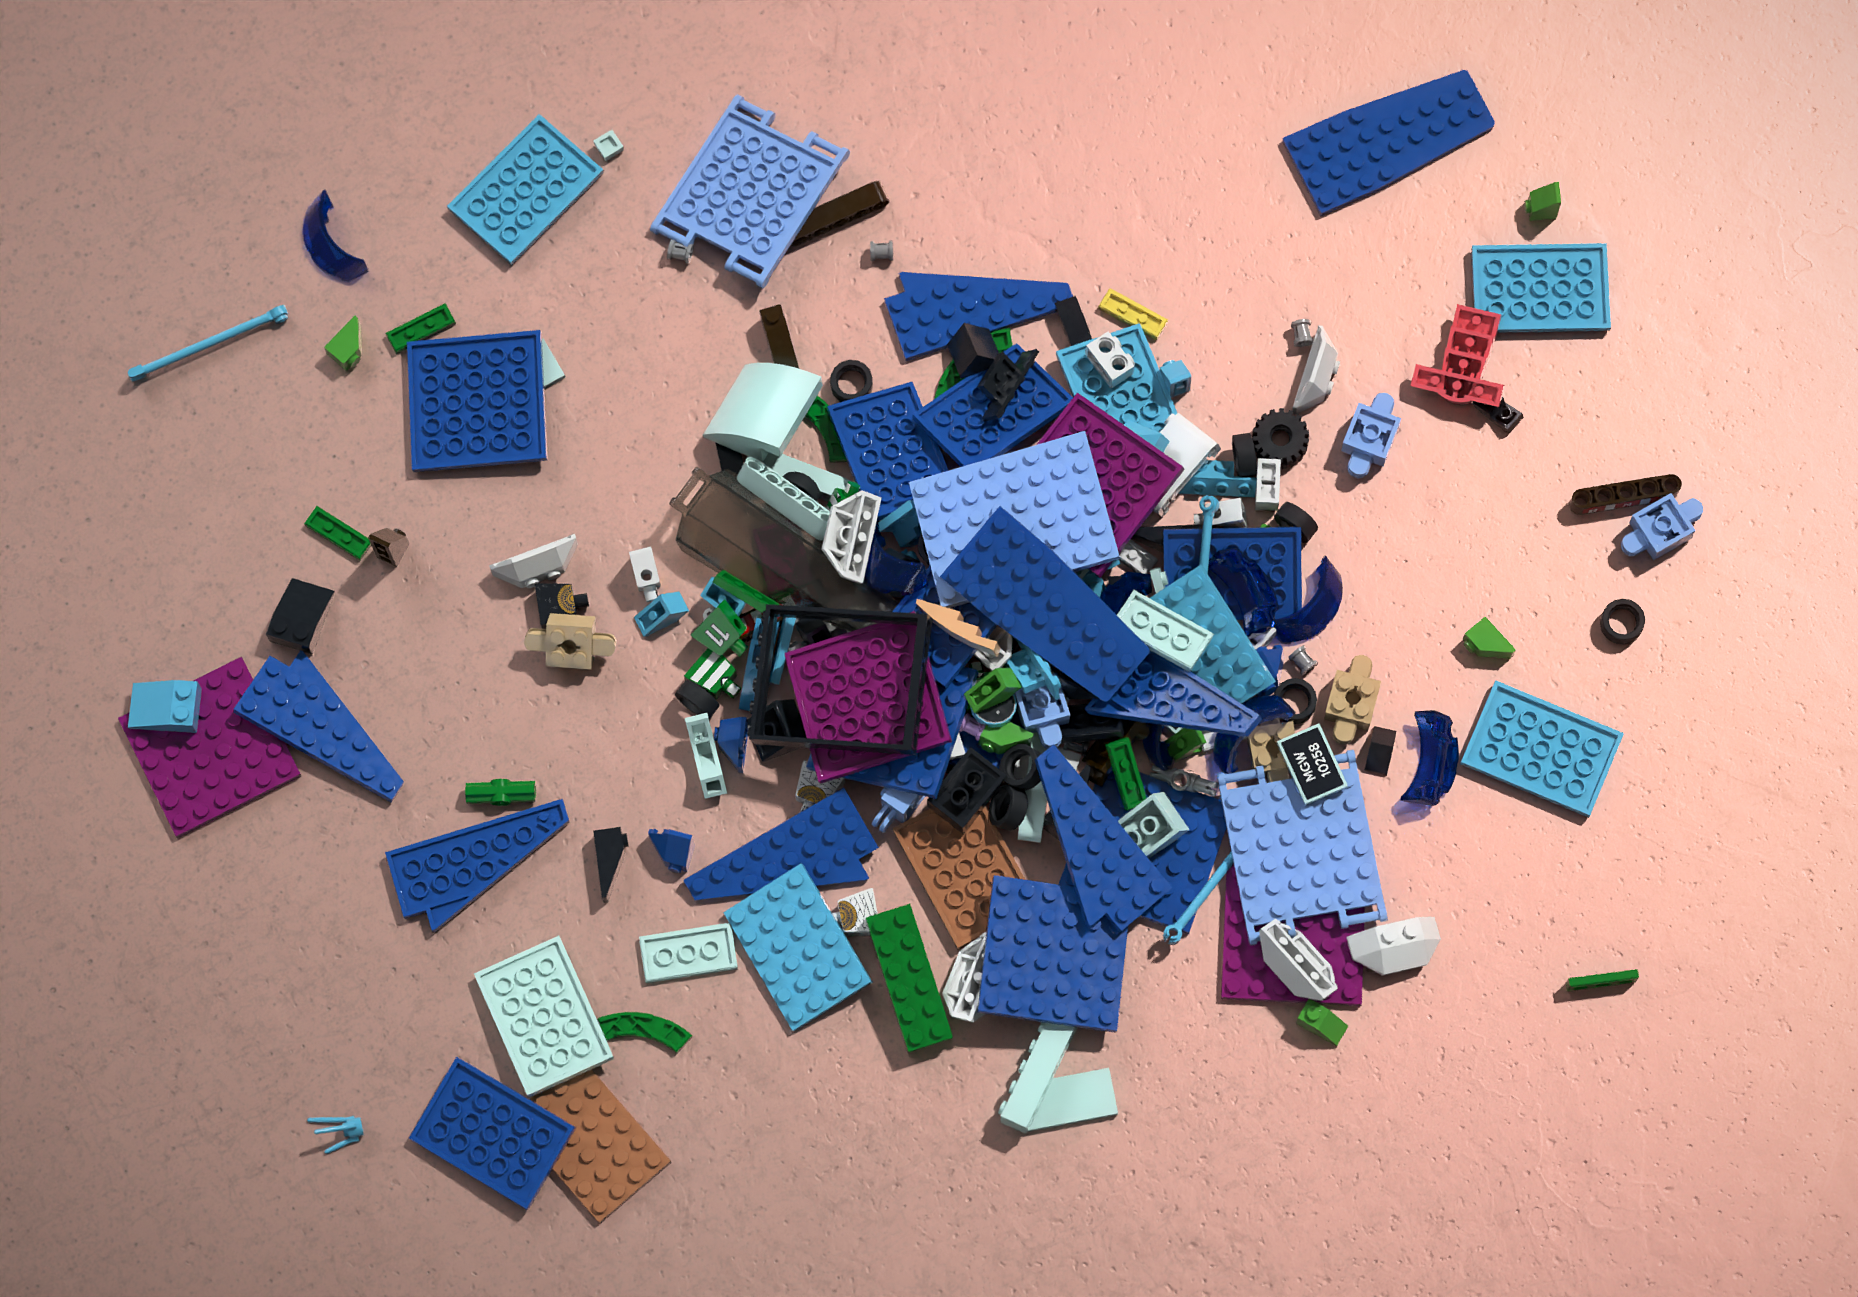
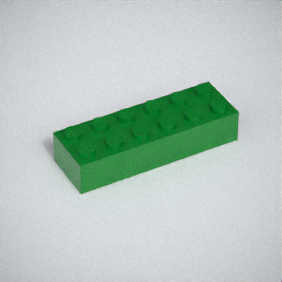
M911 904L866 917L867 927L907 1052L909 1053L952 1039L953 1035Z

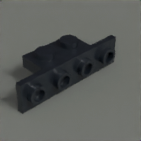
M1037 349L1022 352L1015 364L1004 352L997 354L978 385V388L991 401L990 406L982 417L984 422L997 420L1005 413L1004 409L1014 398L1016 389L1023 383L1027 371L1034 365L1035 358L1039 353Z

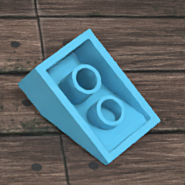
M183 680L133 683L128 728L197 733L202 692L201 686L197 681Z

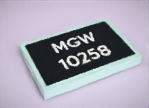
M1320 724L1277 741L1278 748L1304 805L1348 787Z

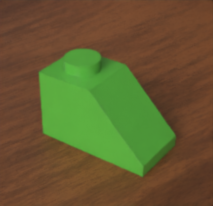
M1553 182L1530 191L1528 200L1524 201L1525 213H1529L1530 221L1557 219L1561 206L1559 182Z
M356 316L324 347L327 355L346 371L350 367H355L362 356L361 324Z
M1486 617L1469 629L1463 637V644L1466 649L1480 657L1511 659L1516 651Z
M995 668L966 691L964 695L973 712L978 713L1007 700L1022 687L1011 668Z
M1011 722L995 728L986 725L980 735L978 745L989 753L994 752L999 755L1018 744L1030 746L1034 734Z
M1310 998L1296 1022L1299 1026L1335 1046H1338L1348 1028V1025L1332 1011Z

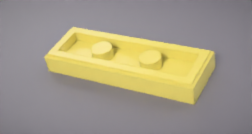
M1109 288L1098 308L1129 326L1140 323L1144 334L1155 340H1158L1168 323V319Z

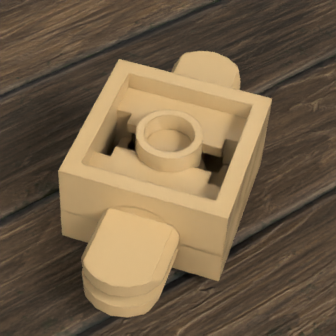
M550 613L546 629L530 628L526 633L524 645L530 651L546 652V666L592 669L595 655L612 656L617 641L613 634L595 633L596 616Z
M1358 655L1352 659L1349 672L1336 670L1324 720L1335 722L1333 738L1341 745L1350 744L1353 741L1357 728L1368 731L1373 716L1381 681L1370 678L1373 664L1371 659L1365 655Z
M1265 703L1257 710V714L1260 715L1262 720L1247 737L1252 769L1263 765L1264 773L1269 783L1290 779L1289 769L1278 748L1277 741L1295 734L1293 721L1280 723L1277 707L1271 703Z

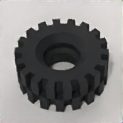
M1279 408V412H1275V409L1270 410L1268 415L1264 413L1261 419L1257 420L1252 434L1254 449L1257 453L1256 457L1262 459H1281V469H1286L1289 464L1291 467L1294 466L1297 460L1300 462L1303 459V455L1306 454L1309 443V429H1306V422L1301 421L1302 417L1299 414L1294 416V411L1292 410L1285 413L1283 408ZM1275 431H1285L1289 435V442L1284 446L1274 444L1272 435Z

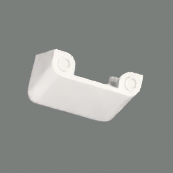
M1172 413L1165 420L1164 424L1166 426L1160 432L1170 441L1163 453L1185 469L1153 510L1162 518L1170 510L1168 508L1170 505L1169 500L1172 502L1176 500V495L1203 464L1206 465L1208 462L1206 457H1215L1221 450L1217 442L1180 413L1176 415Z

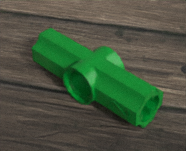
M509 779L466 783V803H490L495 806L510 805L511 802H536L535 781L511 782Z

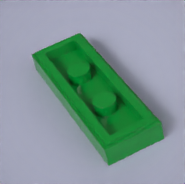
M446 303L394 328L387 332L386 336L395 353L398 354L407 349V342L426 340L455 325L456 322Z
M318 506L315 507L304 523L307 528L359 561L362 560L371 547V543L366 536Z
M725 570L718 573L712 581L761 613L765 611L766 604L780 605Z
M1128 737L1106 744V748L1124 809L1128 811L1138 806L1147 797Z
M1638 969L1568 978L1566 988L1567 991L1636 983L1639 973Z

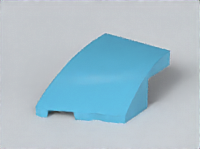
M908 500L876 524L880 532H893L900 547L916 546L922 534L914 500Z

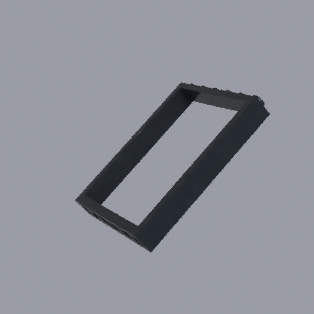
M766 604V609L761 617L763 632L759 634L758 645L761 648L760 656L756 657L755 662L758 671L757 678L753 680V692H755L754 701L750 703L752 718L751 723H748L747 736L754 744L916 755L932 628L930 616L919 613ZM777 617L917 626L903 745L763 735Z

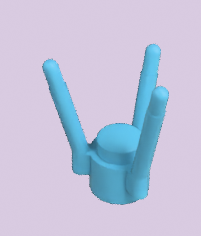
M316 1117L307 1119L308 1122L342 1123L340 1126L314 1130V1134L343 1130L344 1136L350 1137L326 1149V1154L352 1142L359 1141L358 1136L364 1135L360 1117Z

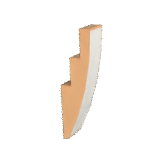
M917 599L916 605L923 614H928L936 626L955 639L979 651L998 657L1000 652L998 643L981 637L982 632L978 626L963 622L964 618L961 612Z

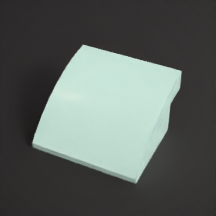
M746 364L705 430L703 437L749 457L756 458L761 462L765 460L769 452L781 457L823 386L822 377L782 364Z

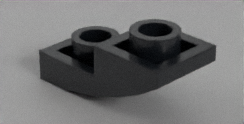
M1076 296L1056 302L1055 308L1070 346L1091 340L1089 328Z
M1504 397L1501 398L1499 407L1475 401L1472 402L1473 406L1508 433L1524 418L1522 412L1505 402Z

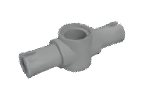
M1157 764L1152 766L1151 770L1156 772H1150V777L1167 782L1169 786L1176 790L1193 793L1198 791L1213 797L1217 793V790L1211 788H1218V782L1203 779L1191 770L1169 769ZM1183 775L1187 777L1185 786L1181 782Z

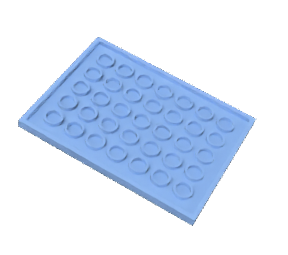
M1085 431L909 482L938 597L943 607L952 608L970 603L940 576L999 506L1003 507L1051 548L1074 572L1120 559Z

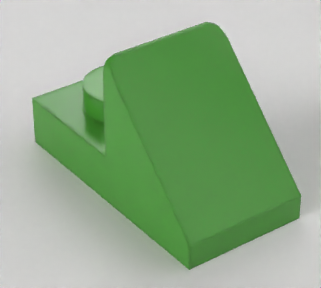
M1183 728L1162 742L1161 745L1169 763L1173 764L1202 751L1201 746L1207 742L1201 730Z

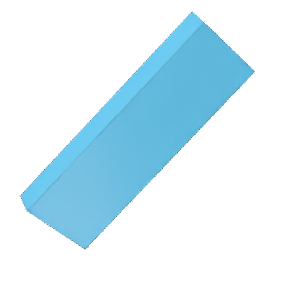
M783 617L771 664L769 680L771 683L778 685L780 683L786 660L784 653L788 652L796 618Z

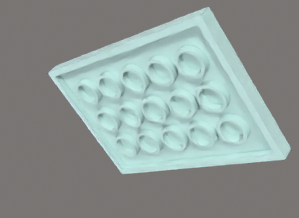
M560 936L474 973L528 1098L614 1059Z

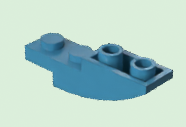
M756 618L739 703L740 710L750 711V703L754 701L753 680L757 678L758 671L755 662L756 657L760 656L761 648L758 645L759 634L763 632L761 618ZM777 622V625H776V633H775L774 647H775L777 632H778V628H779V622Z

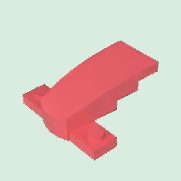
M1457 304L1453 324L1450 328L1447 348H1445L1442 370L1416 364L1411 386L1438 392L1442 398L1455 405H1466L1475 401L1499 407L1505 385L1485 381L1482 378L1493 349L1502 315Z

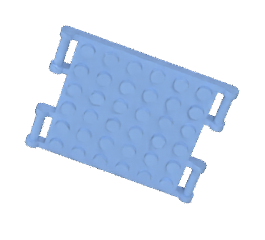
M736 95L653 221L650 231L656 235L661 234L675 240V242L686 247L694 244L696 237H699L731 253L725 263V270L729 272L734 271L756 282L757 286L765 288L770 276L843 162L848 159L850 150L845 147L840 148L820 138L813 131L801 143L769 127L773 123L776 113L770 110L765 111L745 101L744 97ZM741 108L761 118V121H756L737 110ZM816 145L836 155V157L833 159L811 147ZM665 220L687 231L686 237L663 226ZM741 258L763 271L761 274H758L737 262Z
M1354 750L1334 755L1338 764L1348 762L1349 768L1341 770L1348 787L1307 805H1304L1293 778L1266 783L1263 765L1256 766V769L1224 774V772L1217 773L1250 945L1261 941L1260 934L1255 932L1254 926L1266 925L1274 919L1280 922L1285 921V924L1290 926L1292 930H1288V934L1291 938L1296 936L1294 919L1338 912L1341 929L1349 928V925L1370 921H1388ZM1257 778V785L1227 790L1226 783ZM1377 906V911L1347 916L1345 911Z

